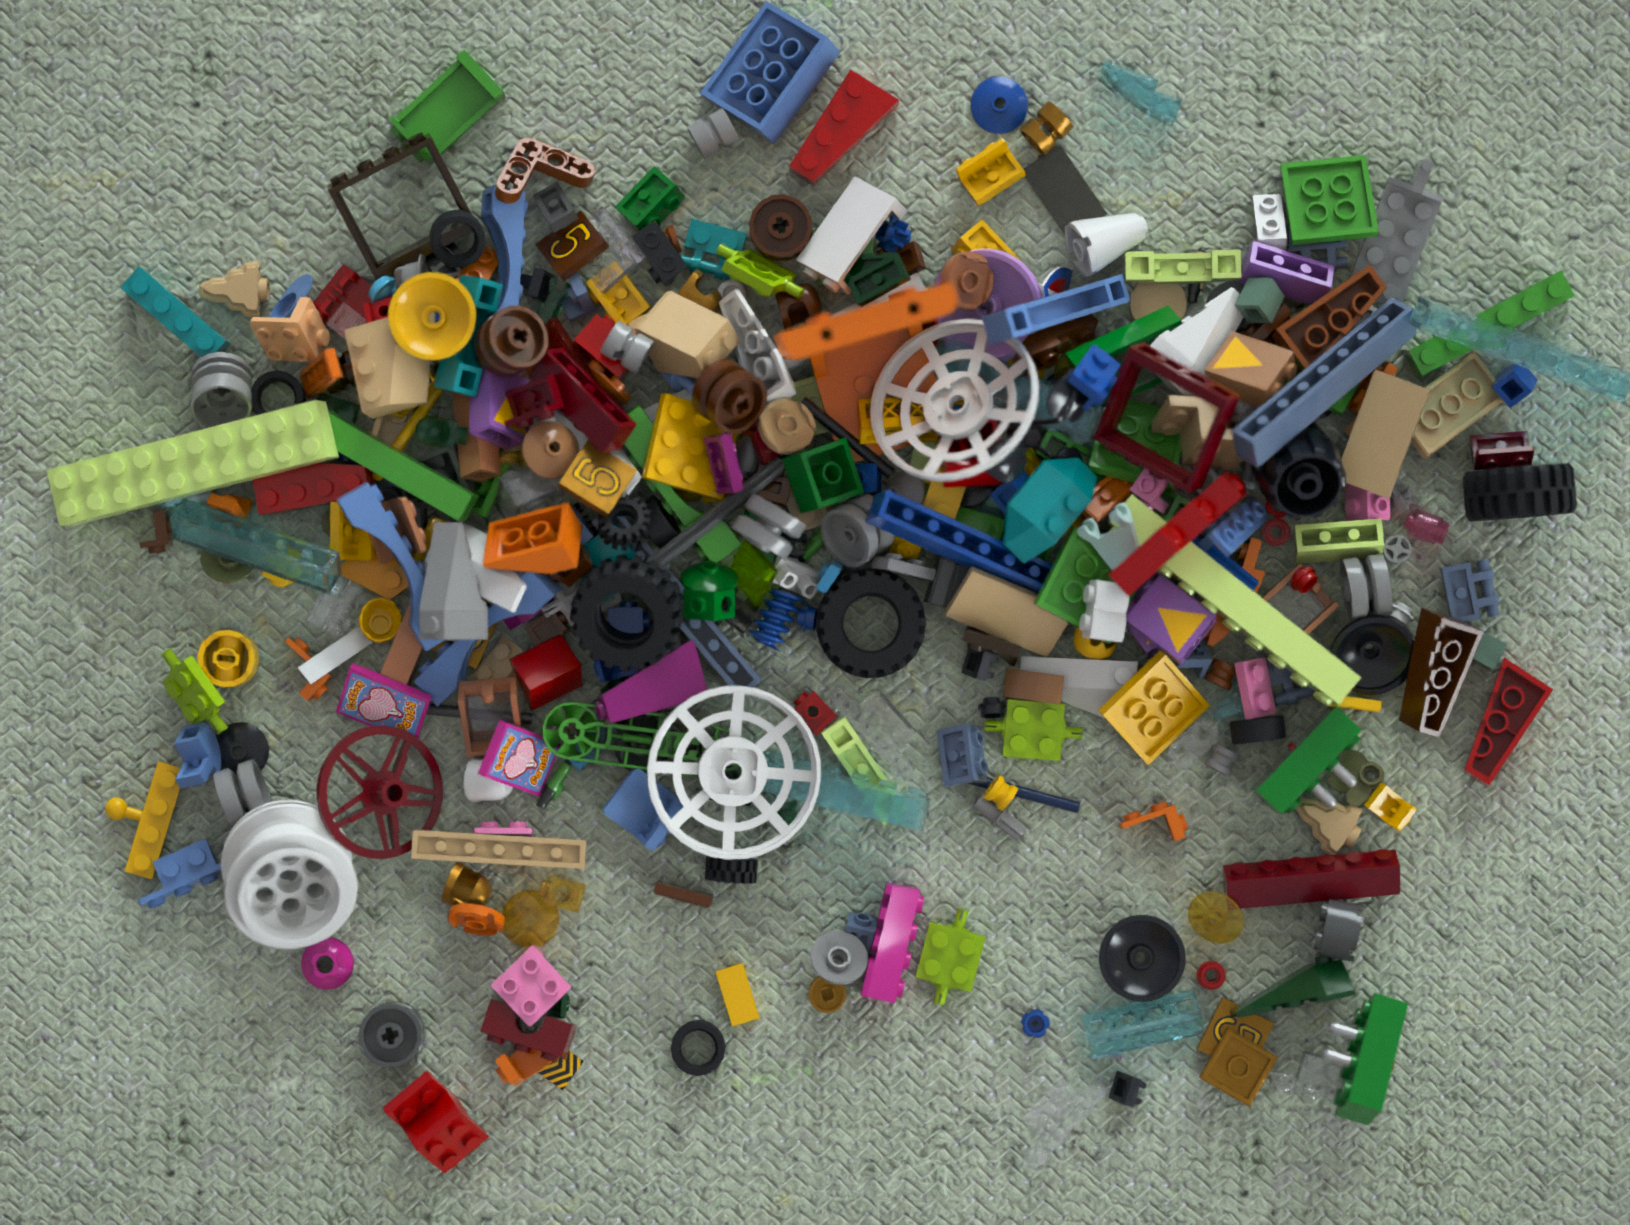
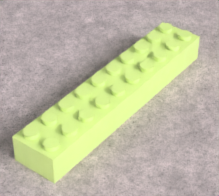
M313 400L47 470L59 526H76L339 458L326 401Z
M1133 495L1129 496L1124 502L1131 512L1139 545H1142L1159 528L1167 523ZM1111 519L1106 524L1111 528L1109 531L1120 527L1113 523ZM1192 542L1157 571L1165 578H1170V576L1179 582L1177 587L1189 596L1194 594L1201 600V605L1213 614L1217 613L1224 618L1221 623L1233 633L1240 631L1247 637L1244 642L1257 652L1258 650H1264L1269 654L1267 660L1278 669L1286 668L1292 673L1290 678L1302 688L1309 686L1315 692L1312 696L1323 705H1339L1361 678Z

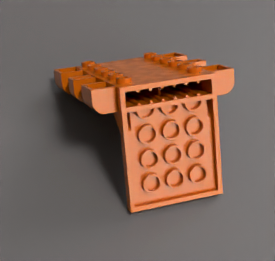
M953 281L918 292L915 286L888 295V301L830 318L829 312L805 320V326L773 336L776 349L785 360L809 357L825 413L859 440V399L872 398L876 381L883 367L906 341L923 331L921 322L947 315L955 309L957 295ZM830 330L832 338L830 340L822 339V331ZM923 348L916 351L903 363L891 382L892 384L907 388L915 374L930 362ZM934 371L923 380L917 389L918 392L927 394L936 382ZM886 394V397H885V398H897V397H894V396H891V395ZM901 407L894 411L899 416ZM871 408L866 409L867 418H871ZM831 432L833 441L838 440L839 438ZM902 442L891 447L895 451L911 446L910 442ZM878 443L865 444L877 455L884 454ZM850 448L854 463L865 460Z

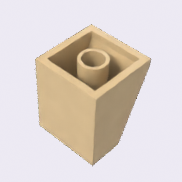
M667 291L634 328L637 334L641 333L654 341L648 355L658 372L698 378L700 373L711 363L725 359L740 342L729 319L672 291Z

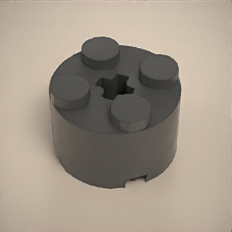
M1329 899V903L1322 904L1319 921L1325 922L1323 932L1317 931L1314 949L1319 950V956L1350 962L1354 961L1355 956L1349 955L1350 950L1355 951L1362 921V916H1357V911L1362 912L1364 905Z

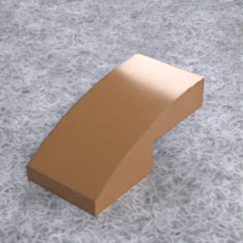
M1007 668L1003 696L1060 704L1064 676Z

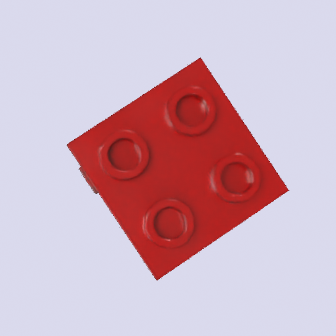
M343 263L313 303L319 311L321 319L346 338L345 329L367 323L363 303H371L368 293L372 285Z

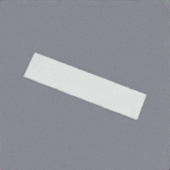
M358 626L299 666L298 669L308 682L312 684L373 642L363 635Z

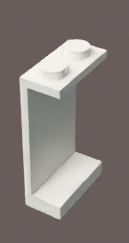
M854 176L797 257L796 261L803 267L802 273L814 282L820 279L823 281L822 284L834 293L840 290L849 295L851 289L843 281L849 270L887 216L891 215L902 220L907 210L896 197Z

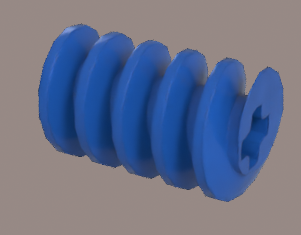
M778 588L768 590L774 599H764L763 602L769 609H759L758 613L764 620H754L753 623L759 628V631L749 630V635L754 640L780 652L774 644L785 642L779 633H789L790 630L784 623L795 621L789 612H799L800 609L794 604V601L804 602V599Z

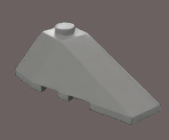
M434 523L419 608V640L488 639V609L486 602L482 601L480 596L478 575H474L470 561L472 554L463 523Z

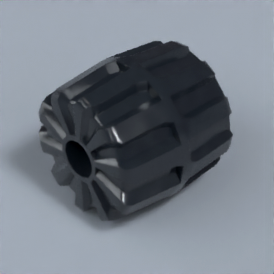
M1315 422L1310 423L1258 468L1250 464L1261 493L1277 512L1284 511L1289 519L1300 521L1304 517L1316 519L1323 516L1324 511L1332 505H1337L1341 499V488L1346 486V473L1338 450L1331 439Z

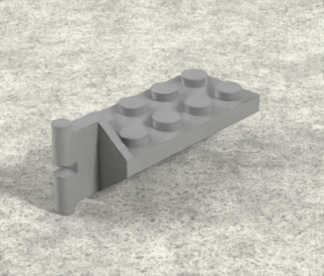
M1420 159L1417 161L1409 184L1388 177L1375 211L1379 229L1378 237L1364 239L1349 277L1351 278L1368 265H1371L1387 286L1382 296L1376 301L1378 303L1384 304L1391 297L1403 302L1444 198L1424 189L1433 168L1431 160Z

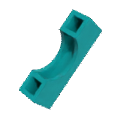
M140 266L120 287L200 357L210 353L225 352L231 345L230 342Z
M460 275L459 282L468 290L475 304L476 325L472 337L464 348L453 356L440 360L434 388L476 397L483 369L476 359L474 338L478 327L488 317L497 312L503 284L480 277Z

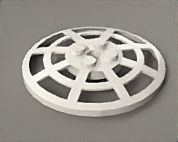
M961 319L947 321L927 328L906 341L883 367L871 398L870 416L872 429L876 441L884 454L898 468L908 474L932 481H953L971 477L991 468L1004 459L1027 432L1038 403L1039 384L1037 371L1031 356L1017 338L1003 341L1009 344L1021 357L1009 369L998 358L985 352L988 338L982 320ZM977 333L973 350H956L940 356L933 344V341L952 334ZM923 348L930 362L915 374L907 388L892 384L891 382L903 363L916 351ZM970 359L967 372L958 371L949 374L945 364L957 360ZM982 362L994 367L1001 374V376L988 385L978 376ZM1027 369L1032 388L1029 407L1027 411H1016L1017 393L1014 379ZM935 371L939 380L932 385L927 394L918 392L917 389L923 380ZM1007 386V409L993 408L992 395ZM886 394L902 399L900 419L903 430L886 436L883 427V407ZM965 400L964 406L960 410H952L955 402ZM912 402L924 405L923 410L926 419L914 426H911L910 420ZM989 419L1002 421L996 431L983 442L979 430ZM1010 422L1022 423L1012 439L998 453L990 457L987 449L1003 435ZM933 429L942 438L936 450H932L918 440L917 436ZM968 437L973 447L962 452L947 453L953 440ZM908 440L918 452L931 459L925 469L921 471L905 463L891 446ZM977 455L980 464L966 470L936 474L942 461H959Z
M741 685L707 689L691 696L677 706L657 731L650 748L647 763V784L651 801L667 829L679 841L693 850L710 857L728 860L747 859L763 855L778 848L792 838L804 825L812 812L818 797L821 781V761L818 747L810 728L802 717L788 703L777 696L758 688ZM722 694H733L731 711L714 713L697 722L687 710L694 704L707 698ZM745 695L766 700L780 708L788 716L774 727L760 716L743 712ZM679 718L689 730L680 741L673 762L656 761L663 737L671 724ZM730 719V731L727 737L714 741L704 730L705 727L715 722ZM742 720L754 723L768 733L756 743H753L741 737ZM795 725L802 733L807 744L811 760V770L793 769L791 751L783 735ZM696 737L705 748L699 763L682 762L686 748L691 740ZM774 742L778 744L782 753L784 768L768 767L763 751ZM731 763H736L741 767V773L736 779H729L725 775V768ZM656 773H672L675 791L684 807L672 818L665 811L659 798ZM681 774L698 775L703 789L691 800H689L683 788ZM767 779L783 780L777 798L770 805L760 794L765 787ZM792 781L810 782L809 791L796 818L787 825L777 812L789 795ZM710 798L717 803L724 805L723 822L706 816L698 809ZM752 801L762 812L750 820L735 822L736 806ZM693 816L705 826L723 831L722 848L711 847L698 842L685 834L679 827L689 817ZM769 820L779 832L777 836L760 845L744 849H734L736 831L752 829Z

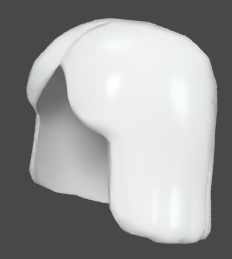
M472 757L466 764V770L464 771L463 786L466 798L470 802L477 803L481 801H499L507 797L513 787L479 775L478 771L484 757Z

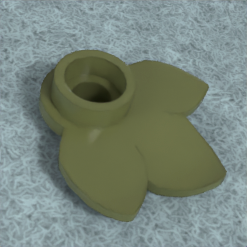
M1343 750L1338 755L1340 758L1339 762L1356 778L1357 783L1353 787H1349L1334 773L1328 777L1326 782L1335 791L1347 793L1346 800L1348 805H1359L1366 802L1371 791L1375 790L1381 782L1383 783L1384 771L1377 763L1368 762L1361 752ZM1366 773H1372L1375 779L1373 781H1368L1365 779L1364 775Z

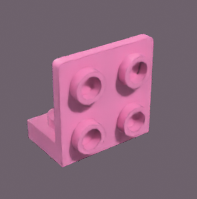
M534 945L524 952L490 985L528 1026H533L571 989V985L545 959L543 951Z

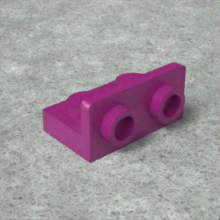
M721 432L704 437L717 494L735 493L744 490L742 485L743 475L739 467L732 434Z

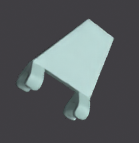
M1125 503L1116 505L1115 510L1109 514L1111 521L1120 527L1100 535L1097 523L1094 519L1089 518L1084 520L1083 526L1077 529L1078 535L1093 545L1112 571L1140 546L1131 512Z

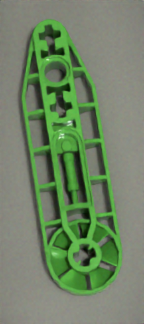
M577 701L562 702L552 707L545 715L542 724V737L547 748L556 756L568 760L647 770V766L627 764L628 752L649 755L650 749L610 744L611 738L622 739L623 742L651 745L657 731L661 727L662 717H668L670 714L659 712L647 713V715L658 716L656 728L632 725L633 718L628 719V724L614 722L605 725L604 720H597L595 713L588 708H596L595 704ZM561 707H563L564 712H565V714H566V717H565V718H564V715H563V713H562V711H561ZM694 717L696 721H700L703 719ZM568 723H574V727L578 729L577 735L573 733L574 737L568 738V734L563 731L565 725L569 727ZM716 724L710 725L714 727L713 735L709 736L714 741L723 738L718 736V730L729 734L728 730ZM546 725L557 726V730L545 729ZM599 726L606 727L604 742H598L600 736ZM686 726L685 731L668 729L663 737L657 756L674 758L678 743H680L689 729ZM612 728L653 733V738L651 736L630 735L628 733H623L622 735L612 734ZM585 731L596 732V735L585 733ZM696 737L690 742L691 744L699 745ZM562 739L564 743L556 752L554 748ZM576 743H578V745H579V747H580V750H581V752H582V753H580V754L578 753V751H577V749H576V746H575ZM700 743V756L697 755L698 750L687 748L682 762L686 760L699 761L705 750L704 746ZM595 747L594 759L582 758ZM600 748L624 751L623 763L598 760ZM736 763L729 764L731 766L726 767L725 771L740 769L741 767ZM681 774L689 776H698L697 774Z

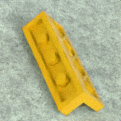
M885 398L883 427L886 436L903 430L900 416L894 412L898 407H901L902 399ZM859 399L860 444H876L877 441L872 429L871 418L866 416V409L871 408V399ZM965 400L955 402L952 408L955 405H964ZM912 402L910 409L912 411L910 414L911 426L926 420L924 411H922L924 405ZM932 429L917 436V438L921 442L937 441L938 434Z

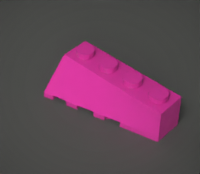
M886 882L861 996L895 1003L896 997L902 998L905 981L900 980L902 969L908 970L912 954L907 952L909 941H915L918 925L913 924L915 912L921 914L924 897L919 896L920 889Z

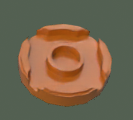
M471 903L455 904L449 908L447 921L452 927L463 926V931L473 935L493 936L497 934V931L501 933L504 930L505 917L500 912L483 905Z

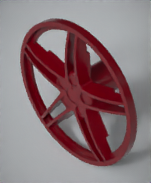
M370 726L356 730L341 739L332 748L322 764L316 790L318 811L328 833L340 846L351 853L373 859H387L400 856L412 850V839L399 846L398 833L400 832L396 808L400 806H432L429 817L421 830L431 831L433 829L443 800V783L438 764L427 746L405 730L390 726ZM372 735H391L396 737L379 772L373 769L360 756H356L348 747L356 741ZM403 739L404 741L396 757L392 772L388 771L389 765L396 753L395 750L400 740ZM410 744L420 752L427 762L432 775L434 790L405 784L400 780L408 758L406 755ZM342 753L367 774L364 779L340 757ZM338 761L363 788V791L331 814L328 805L327 788L332 768L335 762ZM408 791L434 795L433 801L407 800ZM361 801L362 808L336 823L333 819ZM374 812L384 850H371L361 847L349 840L339 828ZM386 814L392 849H389L386 838L387 833L382 816Z

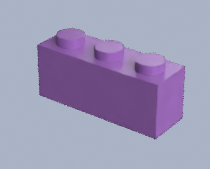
M1253 241L1242 260L1239 283L1245 285L1248 278L1269 277L1276 282L1285 298L1311 305L1331 290L1335 266Z

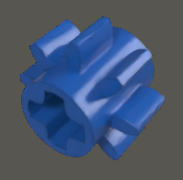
M893 216L890 217L889 222L885 220L875 233L876 239L880 241L877 246L888 252H897V249L904 248L911 239V232L907 229L909 224Z

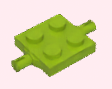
M723 243L718 246L716 254L727 259L724 262L722 271L729 274L730 278L735 282L745 283L754 288L757 294L765 297H771L781 291L787 292L797 299L803 296L805 288L795 284L798 274L752 249L735 251Z
M171 648L163 652L161 656L171 669L170 674L162 683L168 695L174 698L182 709L184 717L192 724L209 721L217 731V734L225 731L228 726L218 715L220 707L225 701L191 655L180 662Z
M1007 698L1006 714L1002 721L985 719V725H992L985 726V732H1001L1004 741L1002 755L1006 757L1060 761L1061 746L1065 738L1082 740L1083 736L1082 734H1077L1083 733V727L1066 726L1064 721L1065 703L1052 704Z
M957 908L954 924L942 925L931 921L929 923L915 978L930 981L937 986L932 1003L938 1004L940 994H942L939 1005L945 1006L948 989L972 992L986 936L972 933L965 928L968 910L963 911L960 920L962 909Z

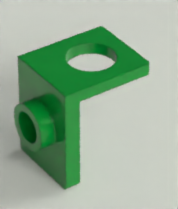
M735 589L720 591L683 590V613H685V619L719 621L735 618ZM726 596L728 600V608L725 612H723L721 608V603L723 598Z

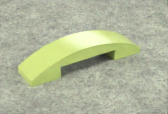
M1212 250L1211 253L1154 254V251L1125 252V281L1194 284L1241 279V250Z
M845 716L821 732L883 825H886L908 810Z

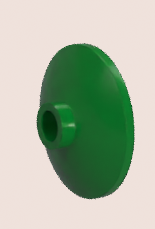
M705 561L686 567L681 573L680 581L686 589L720 591L734 589L738 584V575L732 568L726 565Z

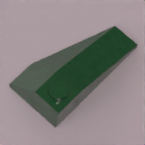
M1319 956L1314 958L1315 963L1303 966L1230 1010L1232 1017L1239 1018L1277 1010L1276 1007L1282 1006V1008L1298 1007L1305 1004L1304 1001L1309 1000V1002L1318 1001L1320 1003L1356 995V992L1342 960Z

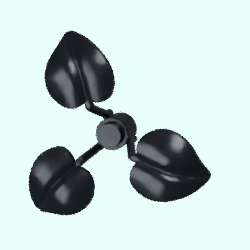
M1070 368L1068 373L1053 385L1047 395V411L1055 418L1033 419L1017 446L1004 459L985 470L986 473L1001 482L1014 481L1025 469L1026 457L1024 454L1028 452L1027 448L1030 447L1035 448L1050 460L1078 457L1083 462L1079 451L1072 447H1064L1054 456L1038 444L1040 433L1036 427L1038 425L1059 424L1063 418L1066 421L1074 422L1083 414L1084 409L1082 407L1088 400V396L1067 381L1074 371L1073 368ZM1011 422L1009 424L1007 436L1002 438L988 451L990 457L998 453L1012 439L1022 423Z

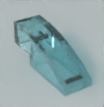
M1104 61L1100 72L1124 99L1150 117L1170 126L1174 124L1182 100L1155 91L1158 83L1157 79Z

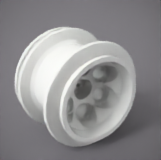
M298 800L269 802L246 813L233 826L227 836L221 857V873L225 884V904L230 918L247 937L268 947L297 949L325 940L346 922L354 908L358 887L357 877L352 865V853L340 846L328 833L321 820L318 806ZM339 828V830L346 836L343 829ZM313 883L320 884L317 887H309V885ZM263 887L270 888L267 891H258L260 888ZM288 898L295 899L292 902H285V900Z

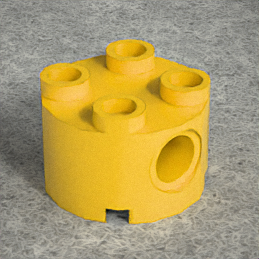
M221 630L208 636L201 643L197 654L198 665L211 683L220 687H239L250 682L256 674L260 663L259 651L255 641L246 634L232 630Z

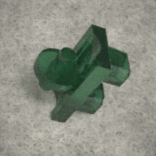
M426 414L425 418L421 419L416 425V437L424 444L452 450L454 444H466L468 428L457 426L456 420Z

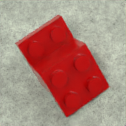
M428 1071L424 1072L383 1107L387 1116L402 1127L415 1149L444 1174L455 1167L459 1161L472 1150L478 1148L489 1137L485 1130L470 1118L456 1095Z

